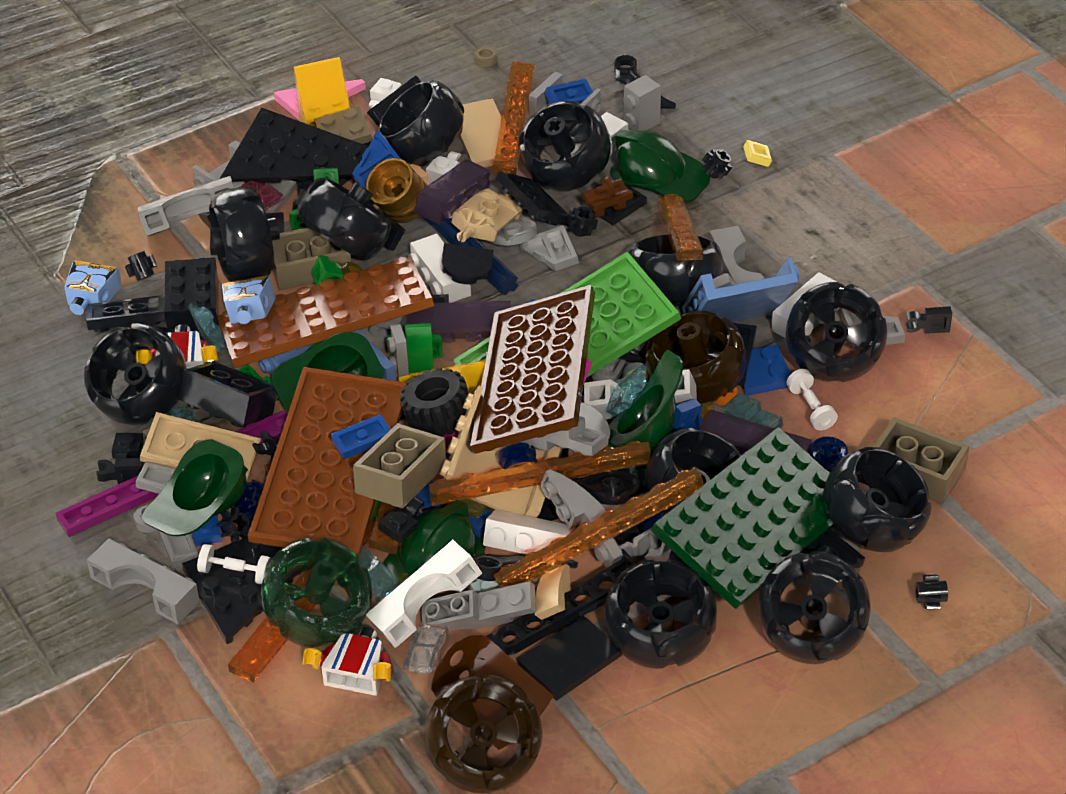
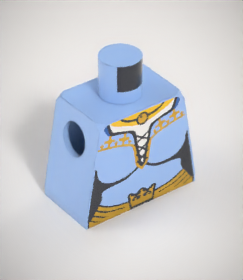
M74 260L65 283V294L70 310L76 315H82L85 309H87L88 304L109 302L122 287L118 267Z
M270 275L222 284L225 307L230 323L247 324L251 320L265 318L276 299Z

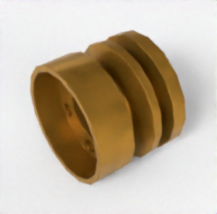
M398 158L386 159L377 164L367 178L366 189L374 194L371 200L395 221L400 223L411 221L419 217L426 209L430 197L428 185L404 160Z

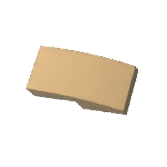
M567 564L544 573L540 578L535 596V616L541 620L565 610L564 593L571 590L570 566Z

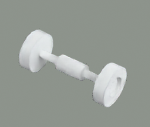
M807 369L796 370L787 379L786 384L794 394L803 393L811 409L815 410L810 416V422L816 430L822 431L830 428L837 421L838 415L830 405L820 407V401L814 392L809 389L814 382L813 376Z
M203 544L197 564L198 572L203 573L209 572L212 563L221 564L223 568L244 572V569L255 571V582L265 585L271 570V557L262 555L258 565L255 566L246 564L244 560L225 557V559L215 558L214 546Z

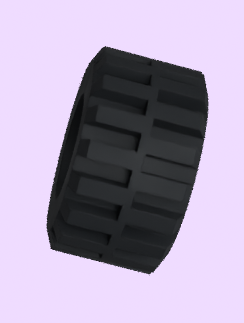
M437 368L433 371L427 370L423 374L414 376L415 378L409 380L406 383L407 386L403 387L402 394L400 395L401 405L408 425L411 428L441 437L446 434H453L460 415L465 416L466 413L463 404L469 391L464 377L457 371L453 372L452 369L442 370V368Z

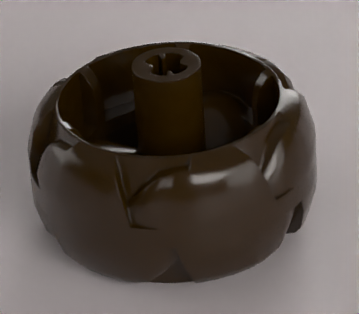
M708 311L685 312L680 315L681 319L648 340L645 365L649 378H651L664 352L669 350L678 356L683 355V367L685 365L692 367L683 368V370H690L696 383L697 401L701 405H705L718 400L719 397L728 391H733L740 383L746 369V349L741 333L728 318L724 317L721 319L715 313ZM706 348H714L715 350L722 351V353L707 354Z
M485 674L462 678L444 689L435 700L429 712L424 733L426 750L435 769L445 776L446 780L452 785L468 792L481 794L505 790L519 782L536 761L543 736L539 712L535 704L531 703L525 691L508 679ZM477 699L492 700L508 710L506 713L508 716L495 726L487 720L478 721L472 703H475ZM451 718L471 728L464 740L466 752L460 759H458L460 756L457 750L452 752L448 743L447 727ZM479 737H482L485 740V742H480L477 739H479ZM496 738L506 742L518 743L515 754L507 763L500 767L498 765L491 766L487 770V753L496 741Z

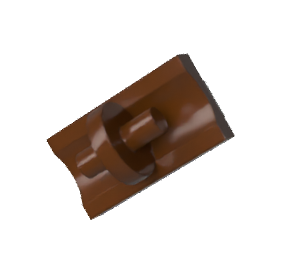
M608 176L601 178V186L583 192V199L589 205L592 212L596 213V218L603 216L607 207L612 206L616 210L626 208V201L633 198V192L627 189L622 179L612 181Z

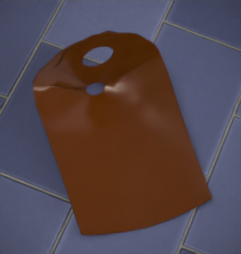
M470 635L455 642L437 665L431 683V690L438 697L449 685L460 680V675L466 670L469 672V676H482L483 674L499 676L512 681L523 689L531 703L535 704L540 716L554 696L512 660L498 645L483 635ZM462 650L463 656L459 663L450 666L451 657L457 651ZM477 699L475 703H472L478 721L487 720L495 726L508 716L506 714L508 710L492 700ZM496 738L493 745L500 750L511 742Z

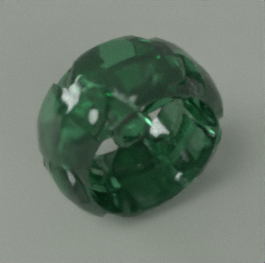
M310 538L298 539L278 551L269 563L260 589L262 608L269 623L279 627V631L285 639L301 646L318 648L329 642H337L340 636L345 633L354 634L360 628L372 602L371 577L367 567L361 568L358 556L342 543L328 538H323L319 541ZM296 570H302L303 572L312 570L304 588L284 582L285 576ZM336 580L339 587L344 588L350 599L349 606L329 596ZM305 597L310 603L320 604L322 616L301 609L295 604V601Z

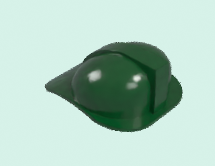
M623 129L615 135L617 162L610 171L611 177L614 180L622 179L624 184L649 189L673 200L686 203L694 201L709 185L710 177L704 172V165L693 157L680 152L663 135L652 131L633 132Z
M342 332L278 365L272 373L271 381L284 409L288 413L303 367L379 379L384 378V372L367 338L355 332Z
M669 350L664 352L652 377L643 390L609 425L610 437L608 442L615 447H620L641 468L649 461L659 442L671 433L675 420L676 402L674 394L681 381L683 363L678 355Z
M211 439L203 440L192 446L180 460L166 486L145 509L142 515L143 522L160 532L175 537L186 536L199 530L213 516L221 514L234 506L243 495L247 483L246 473L248 469L244 466L242 455L236 449Z
M457 499L444 508H435L423 513L417 520V530L403 540L400 546L380 566L376 576V586L382 595L387 597L452 540L471 555L473 560L485 554L486 546L483 545L481 538L475 536L474 527L469 520L467 503Z

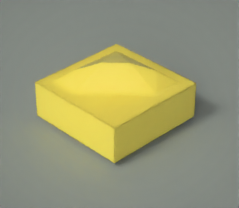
M747 140L743 146L747 161L769 167L772 159L768 146Z

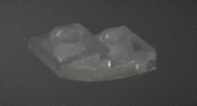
M425 623L419 625L405 658V671H414L417 674H427L434 671L441 660L440 648L449 636L448 625Z

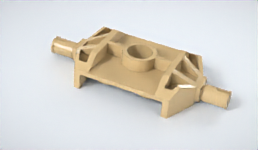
M489 188L479 191L453 212L451 223L460 230L457 233L458 241L465 242L469 237L492 242L496 241L498 231L511 220H520L519 216H521L522 208L514 201L516 198L508 193L499 195Z

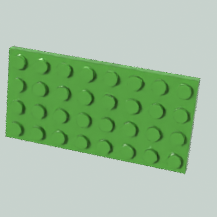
M628 252L561 292L564 293L588 285H592L595 291L587 353L592 366L587 377L681 319L678 310ZM490 337L454 358L455 365L486 359Z

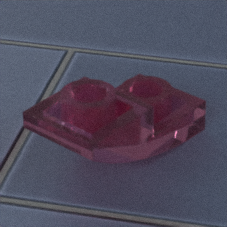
M249 181L239 186L254 189L260 196L265 211L284 199V195L269 183L262 185L260 182Z

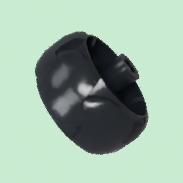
M435 80L421 82L406 90L391 104L380 121L379 131L402 160L408 164L424 166L445 152L455 140L463 126L464 107L460 99L445 84Z
M560 101L547 105V108L529 118L519 137V156L523 166L536 183L547 189L554 188L558 191H571L587 185L597 173L601 174L611 154L610 134L602 117L590 106L586 105L584 107L575 101ZM587 141L579 152H576L573 156L570 154L575 149V143ZM552 145L555 152L561 155L557 162L541 160L540 155L545 146Z
M318 178L309 185L300 199L297 208L298 216L307 226L336 246L360 259L368 260L376 256L388 240L392 229L389 218L368 203L374 194L356 182L348 190L328 178Z
M237 187L215 194L209 204V215L215 249L224 276L228 281L235 282L269 275L274 267L272 241L280 239L276 218L267 219L262 200L252 188Z
M667 234L653 236L634 243L628 252L673 306H681L685 303L701 275L711 273L712 279L723 275V256L720 247L713 240L698 235Z
M826 282L806 291L793 305L786 324V343L797 365L801 369H807L814 378L826 382L836 380L847 382L863 376L874 367L887 341L886 319L883 318L878 302L867 291L854 284L845 286L839 282ZM840 307L852 312L862 321L861 324L847 328L844 323L835 321L834 309L837 310ZM812 313L826 324L820 342L814 346L810 344V336L805 335V325ZM846 339L863 348L857 356L841 359V356H838Z
M132 323L131 328L118 327L111 330L95 344L92 349L91 359L85 365L84 383L90 400L106 416L123 424L143 425L149 422L151 418H154L156 412L167 414L176 405L181 390L183 370L187 369L180 347L164 331L151 325ZM155 349L160 353L145 366L141 363H134L133 355L136 354L137 350ZM123 370L125 371V381L129 386L116 400L112 396L113 380L117 377V371Z
M694 428L676 430L663 438L650 456L644 477L647 493L651 501L659 507L665 516L741 457V455L732 443L714 432L699 431ZM675 464L687 472L685 478L677 470Z
M864 447L845 455L831 470L824 486V499L828 503V514L833 524L845 537L870 551L892 552L910 544L925 528L932 510V505L928 502L929 491L927 484L918 470L896 453L880 447ZM859 482L869 486L870 489L866 494L861 490Z
M822 551L797 553L779 562L766 576L758 600L760 625L768 641L784 656L806 664H823L831 660H838L850 653L862 640L867 630L871 611L869 591L862 576L860 577L854 567L844 559ZM810 575L812 595L805 597L801 606L780 602L783 591L792 581L799 577L808 579ZM837 583L839 584L838 588L842 592L845 591L849 600L850 612L847 622L836 615L827 613V602L824 598L833 590ZM814 610L819 612L818 615L815 616L810 614H812ZM801 618L804 628L810 631L821 629L823 637H820V641L816 642L806 641L793 635L788 626Z
M668 559L666 562L642 561L624 570L618 576L615 585L610 588L605 602L606 628L615 647L621 649L623 655L628 660L654 669H661L672 664L682 666L697 658L711 641L717 624L716 598L711 586H707L706 582L687 564ZM668 595L684 601L672 607L666 602H658L657 596ZM635 602L649 607L648 626L643 629L635 626L632 619L627 616L630 606ZM674 620L687 626L674 631Z

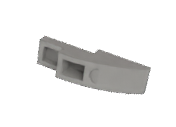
M579 416L577 427L567 431L562 430L547 434L541 438L536 437L521 441L520 443L536 447L541 451H548L555 445H558L561 448H569L581 452V454L586 456H593L608 446V435L585 428V418Z
M547 470L541 482V489L545 497L551 499L555 505L559 519L563 522L565 521L569 528L580 525L581 534L586 540L591 542L597 559L604 563L607 568L620 561L623 554L613 538L618 525L610 514L589 492L577 483L556 471Z
M529 581L482 593H477L472 589L426 600L422 605V628L424 630L473 629L510 623L517 616L536 612L535 585Z

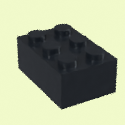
M215 257L165 261L164 314L167 328L175 329L176 326L184 324L190 327V331L219 330V279Z
M212 361L183 370L178 400L188 403L187 406L190 408L205 410L212 417L227 419L236 427H246L249 424L273 415L277 393L270 383Z

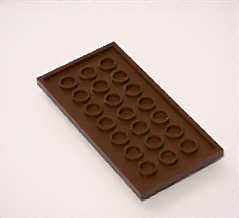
M592 285L494 313L481 384L483 390L477 406L470 444L474 454L492 451L495 448L510 444L515 445L521 441L536 437L541 438L547 434L562 430L567 431L578 426L595 291Z

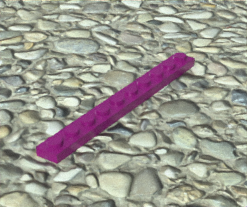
M286 410L280 411L236 432L261 438V432H268L271 436L280 438L288 413ZM136 476L55 514L68 537H71L148 502L159 494L136 488L135 481L138 478Z

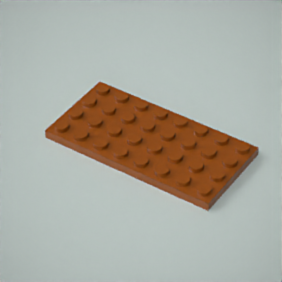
M399 257L384 265L376 264L361 272L347 273L342 279L324 280L320 283V286L301 287L295 292L286 295H275L276 299L265 318L251 320L247 324L230 323L226 310L221 315H218V322L233 366L237 368L324 341L338 333L353 332L434 307V302L411 257Z
M303 367L248 533L249 542L359 560L376 500L355 493L353 465L369 450L343 460L331 441V434L381 414L389 428L392 429L397 423L399 424L403 410L400 395L402 394L403 387L407 386L405 382Z

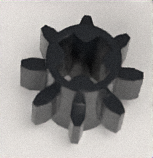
M712 149L702 158V161L706 163L703 166V170L711 178L720 177L722 179L733 168L729 165L731 161L730 155L722 149H717L716 151Z
M588 207L573 208V212L568 214L566 222L570 224L569 231H572L573 234L579 237L590 236L592 229L597 228L598 220L594 219L596 213L592 212Z
M142 251L127 258L130 264L126 265L125 269L129 278L135 276L137 281H140L155 274L152 268L157 267V263L153 254L147 257L145 251Z
M234 507L231 509V513L228 511L221 513L223 519L220 523L216 524L222 531L220 537H231V543L239 541V536L243 539L247 538V530L252 524L248 518L249 512L239 513V507Z
M923 575V582H916L917 603H924V609H941L940 602L948 601L947 582L939 581V575Z

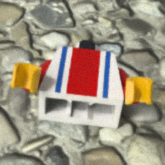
M181 324L176 326L175 332L166 333L180 347L187 369L206 362L218 361L216 346H210L207 341L200 340L199 333L197 331H190L189 326ZM155 349L137 350L136 363L146 365L160 353Z
M363 627L359 635L342 634L337 642L332 643L322 651L315 648L304 650L302 664H312L314 669L321 667L325 686L377 696L380 679L390 682L391 676L394 674L389 654L383 651L382 641L376 639L377 633L370 627Z

